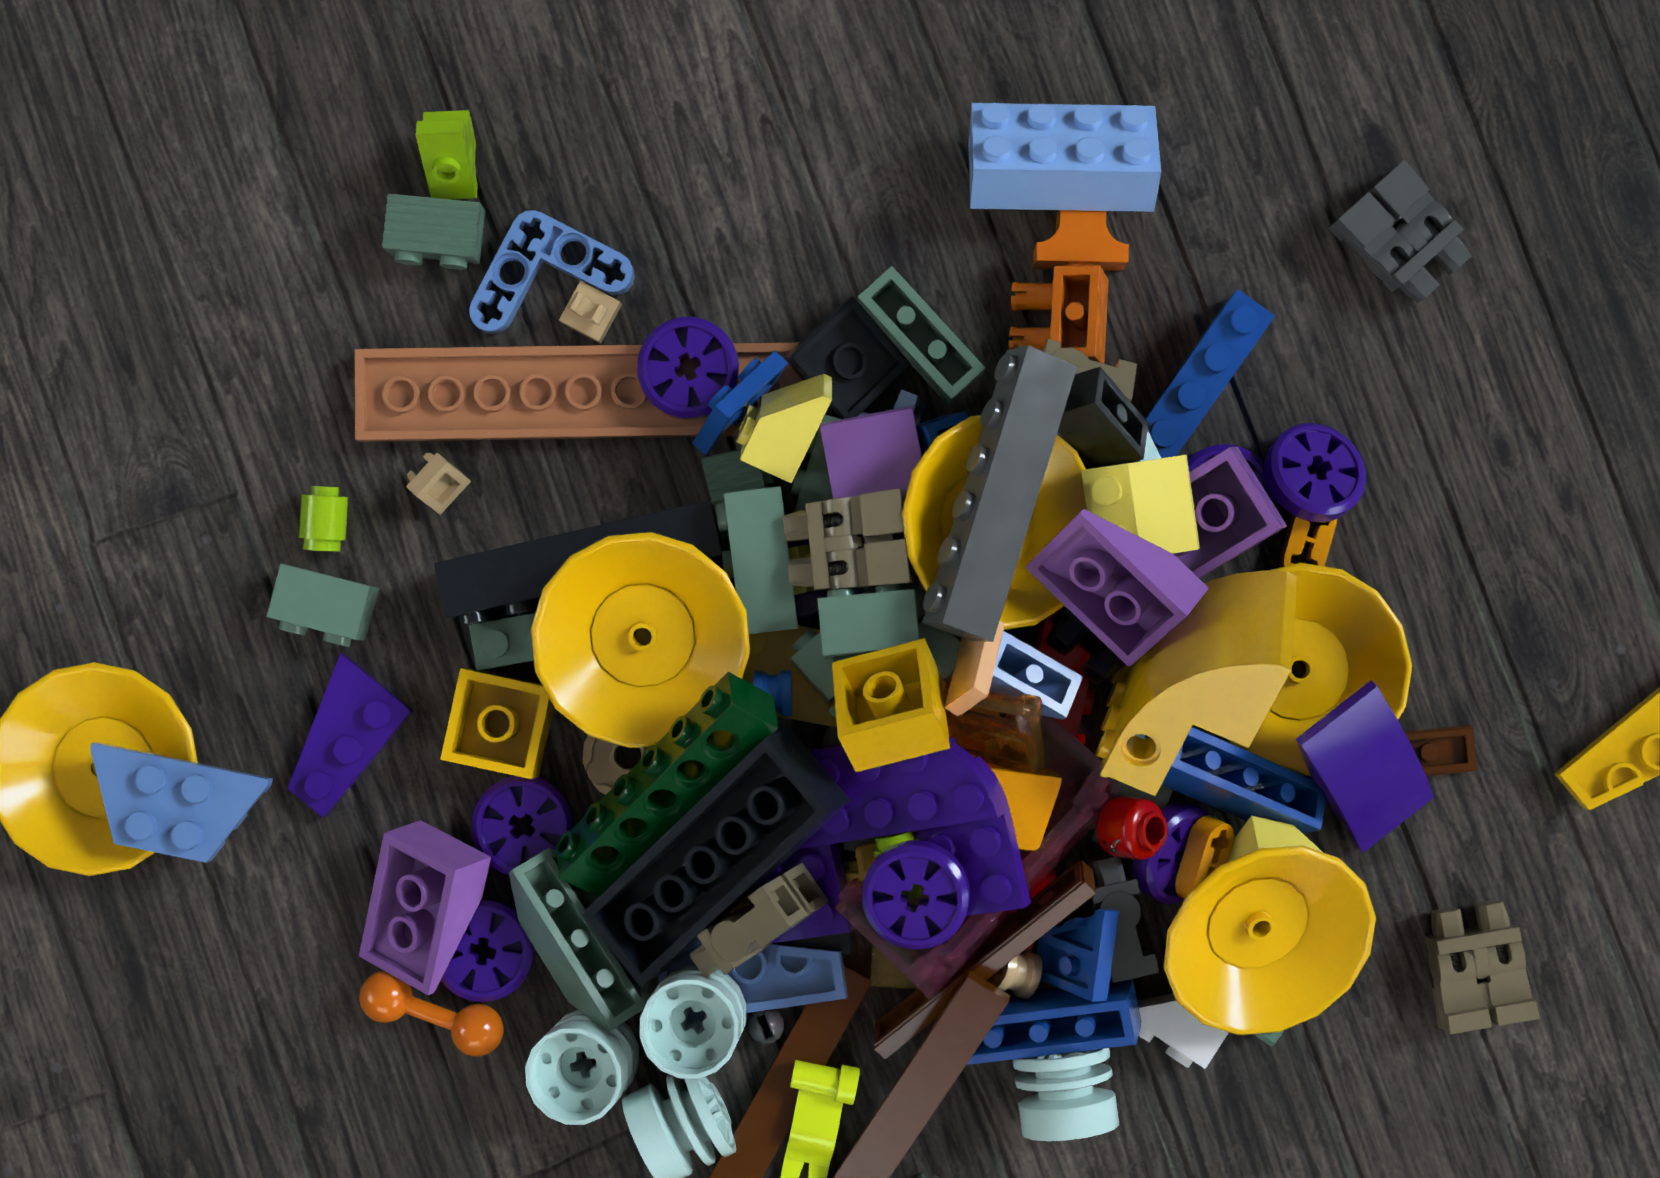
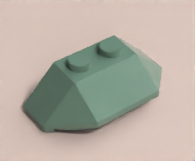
M551 848L544 850L509 872L519 923L567 1001L608 1032L642 1011L649 999L648 989L650 981L640 987L582 915L599 897L558 878V857L555 850Z

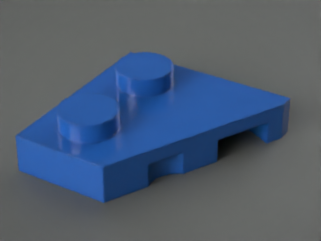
M776 351L763 362L757 358L752 360L739 374L738 379L741 382L733 390L728 385L724 386L708 403L712 412L692 444L706 456L716 446L715 444L721 434L731 424L736 425L742 419L748 406H754L761 399L762 395L766 394L774 386L788 365V362Z
M1099 909L1092 916L1074 918L1064 922L1062 926H1054L1038 939L1036 954L1040 956L1042 961L1040 980L1092 1002L1107 1001L1120 911L1116 909Z

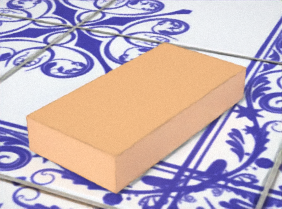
M999 621L993 642L970 641L961 638L944 707L956 716L962 715L989 694L1004 630V623Z

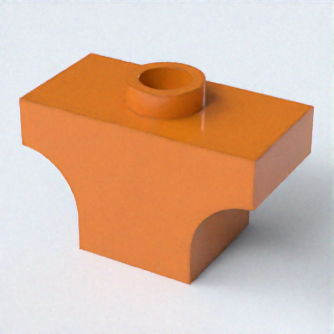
M1058 210L1055 234L1046 241L1037 242L1033 250V269H1054V266L1100 265L1102 270L1123 271L1129 262V244L1121 243L1111 236L1106 224V211Z

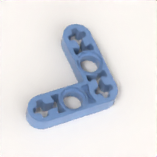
M535 210L525 211L519 214L513 221L474 295L469 308L470 318L474 325L484 333L492 335L505 331L512 323L543 262L611 296L622 295L631 288L635 279L634 269L629 259L620 252L542 212ZM536 222H540L539 228L544 237L541 240L534 238L530 242L527 251L535 256L532 261H529L523 254L511 249L516 244L522 250L527 241V236L522 231L525 225L533 227ZM572 241L580 242L586 248L584 260L577 265H568L561 259L562 248L565 244ZM596 251L602 253L597 258L600 264L608 268H613L616 263L621 264L620 270L625 276L622 282L615 279L611 285L606 284L607 277L605 274L594 267L592 268L591 276L584 274L593 265ZM515 260L523 264L525 269L524 277L517 284H505L500 278L501 267L506 262ZM493 284H496L503 292L514 296L511 301L502 296L497 307L502 313V317L500 320L492 318L486 324L484 323L485 316L480 310L483 305L491 307L494 304L498 295L490 289Z

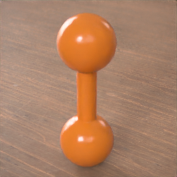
M384 970L370 975L360 989L359 1001L361 1008L372 1020L388 1023L398 1020L404 1014H408L451 1030L455 1046L466 1055L473 1057L485 1056L493 1052L502 1040L504 1033L502 1019L497 1011L490 1006L473 1004L463 1008L458 1013L412 996V989L409 984Z

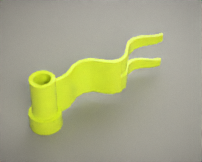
M795 1060L790 1088L799 1089L780 1178H799L804 1162L809 1163L808 1178H827L837 1139L843 1103L854 1104L860 1068L842 1064L839 1069Z

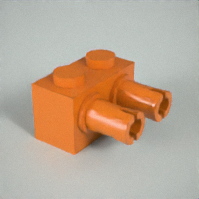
M1054 266L1052 283L1013 282L1011 289L1012 293H1015V296H1011L1013 311L1052 310L1050 327L1017 328L1016 326H1011L1009 337H1013V340H1009V350L1017 348L1018 345H1029L1042 351L1047 339L1060 342V349L1066 347L1074 348L1085 354L1089 360L1105 364L1109 279L1101 266Z

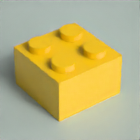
M925 638L832 662L837 734L855 772L950 749L941 673Z
M460 668L440 760L528 779L539 777L554 705L543 685L475 669Z

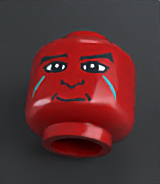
M1125 796L1111 798L1102 807L1096 821V832L1100 846L1107 854L1118 858L1133 860L1149 859L1159 851L1167 838V822L1161 809L1155 802L1144 798Z

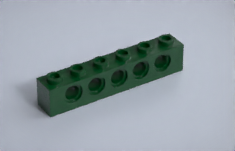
M727 672L714 686H709L694 707L685 716H680L674 721L670 731L658 744L648 747L641 760L627 774L621 775L614 783L613 788L598 803H594L589 807L584 818L571 831H566L562 834L555 850L558 857V878L600 897L757 745L778 729L774 696L730 672Z

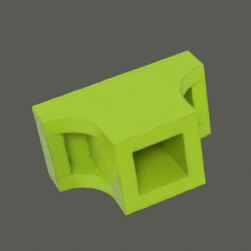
M469 110L423 112V121H417L415 135L431 198L449 200L476 199L478 187L475 169L476 141Z

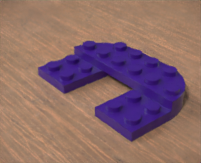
M949 737L950 749L855 772L842 744L819 748L815 746L808 747L807 749L851 801L754 889L755 892L763 885L803 863L829 900L828 903L801 923L771 942L777 943L849 933L857 928L838 843L916 831L917 839L920 841L931 842L943 847L962 865L970 886V901L966 916L1026 908L1031 903L1010 808L1000 782L987 763L980 756L975 758L965 749L955 744L957 740Z

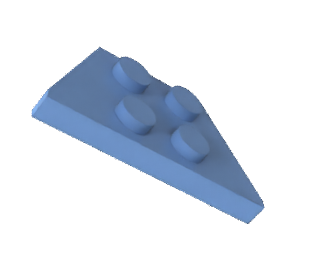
M100 742L92 743L90 748L114 844L204 863L213 860L224 846L225 840L231 832L240 826L247 817V812L262 793L267 792L273 781V778Z

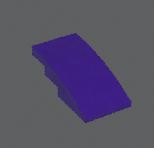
M1372 680L1296 738L1312 779L1324 791L1331 810L1344 823L1351 842L1361 853L1368 850L1434 798L1425 772L1412 745L1378 686Z

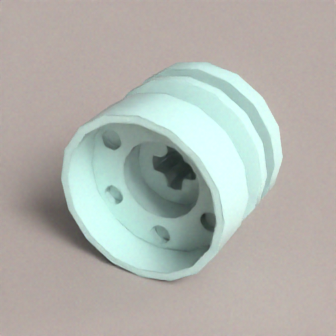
M692 964L672 971L649 997L640 1017V1040L647 1057L661 1071L676 1078L699 1079L717 1072L731 1058L746 1025V1002L740 987L728 974L724 975L719 969L708 977L703 976L697 966ZM691 1008L694 1012L703 1010L706 1013L702 1023L698 1019L691 1022L687 1018Z
M580 1010L564 1015L532 1048L526 1063V1087L534 1104L547 1117L565 1125H585L602 1118L633 1082L639 1066V1045L632 1029L624 1022L608 1032ZM584 1052L587 1059H583L582 1054ZM595 1058L596 1064L593 1066L591 1059Z
M1109 1048L1012 1059L1014 1069L1023 1071V1073L1015 1077L1016 1087L1026 1091L1038 1092V1094L1027 1097L1018 1103L1024 1138L1037 1141L1082 1139L1107 1133L1119 1126L1115 1093L1112 1090L1093 1087V1085L1104 1082L1113 1076L1110 1065L1101 1063L1110 1058Z
M668 1074L666 1083L670 1098L666 1100L651 1083L623 1097V1112L629 1130L653 1178H685L691 1175L693 1171L689 1153L691 1150H694L706 1165L709 1166L715 1163L716 1158L711 1140L724 1157L736 1152L737 1148L731 1129L732 1123L729 1113L717 1088L706 1076L699 1079H685L686 1088L680 1078Z

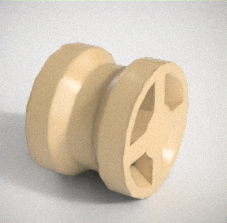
M1029 951L1018 954L989 977L987 981L1002 991L1012 990L1016 997L1029 999L1035 993L1041 979V958L1038 954Z

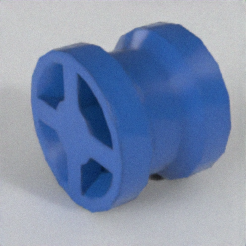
M754 670L753 685L774 696L776 712L783 717L792 716V670H782L778 675H768L764 670Z

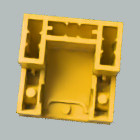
M1264 570L1236 573L1204 583L1209 588L1188 616L1130 667L1126 665L1112 675L1111 683L1114 685L1106 702V706L1109 709L1101 727L1104 734L1096 752V756L1103 758L1100 776L1104 778L1110 777L1156 796L1193 725L1249 748L1292 670L1297 575L1287 571ZM1139 734L1147 735V736L1150 737V738H1149V739H1143V738L1137 737L1136 735H1139Z

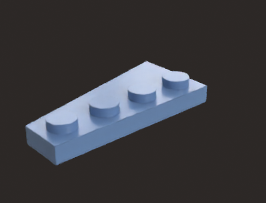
M700 940L667 971L658 976L659 984L672 971L690 964L695 965L690 957V953L702 945ZM771 944L727 973L741 989L746 1002V1013L848 998L842 951ZM691 1008L687 1018L690 1021L702 1020L705 1018L706 1013L703 1010L694 1012Z

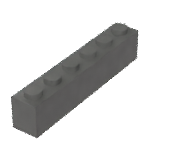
M1029 345L1007 350L1006 354L1000 358L994 374L997 383L992 399L986 403L981 414L980 423L983 428L980 438L967 459L966 469L969 473L966 483L953 504L952 516L954 521L952 528L938 552V563L940 564L935 582L930 585L924 597L923 607L926 611L922 623L970 641H994L1078 366Z

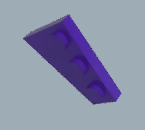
M340 653L288 789L321 817H327L414 710L345 653Z

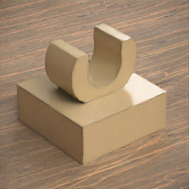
M580 280L559 321L601 344L622 304L615 298Z
M426 453L423 457L428 463L418 474L411 470L407 473L410 483L406 487L416 497L441 515L471 481L439 453L435 455Z

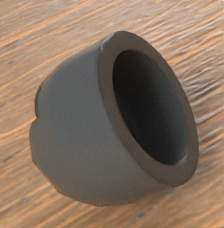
M778 1009L752 1012L747 1023L749 1035L760 1044H771L777 1041L784 1030V1018ZM765 1014L773 1034L772 1036L765 1037L757 1017Z

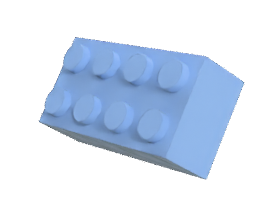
M971 104L968 142L970 209L1155 211L1161 177L1155 106Z

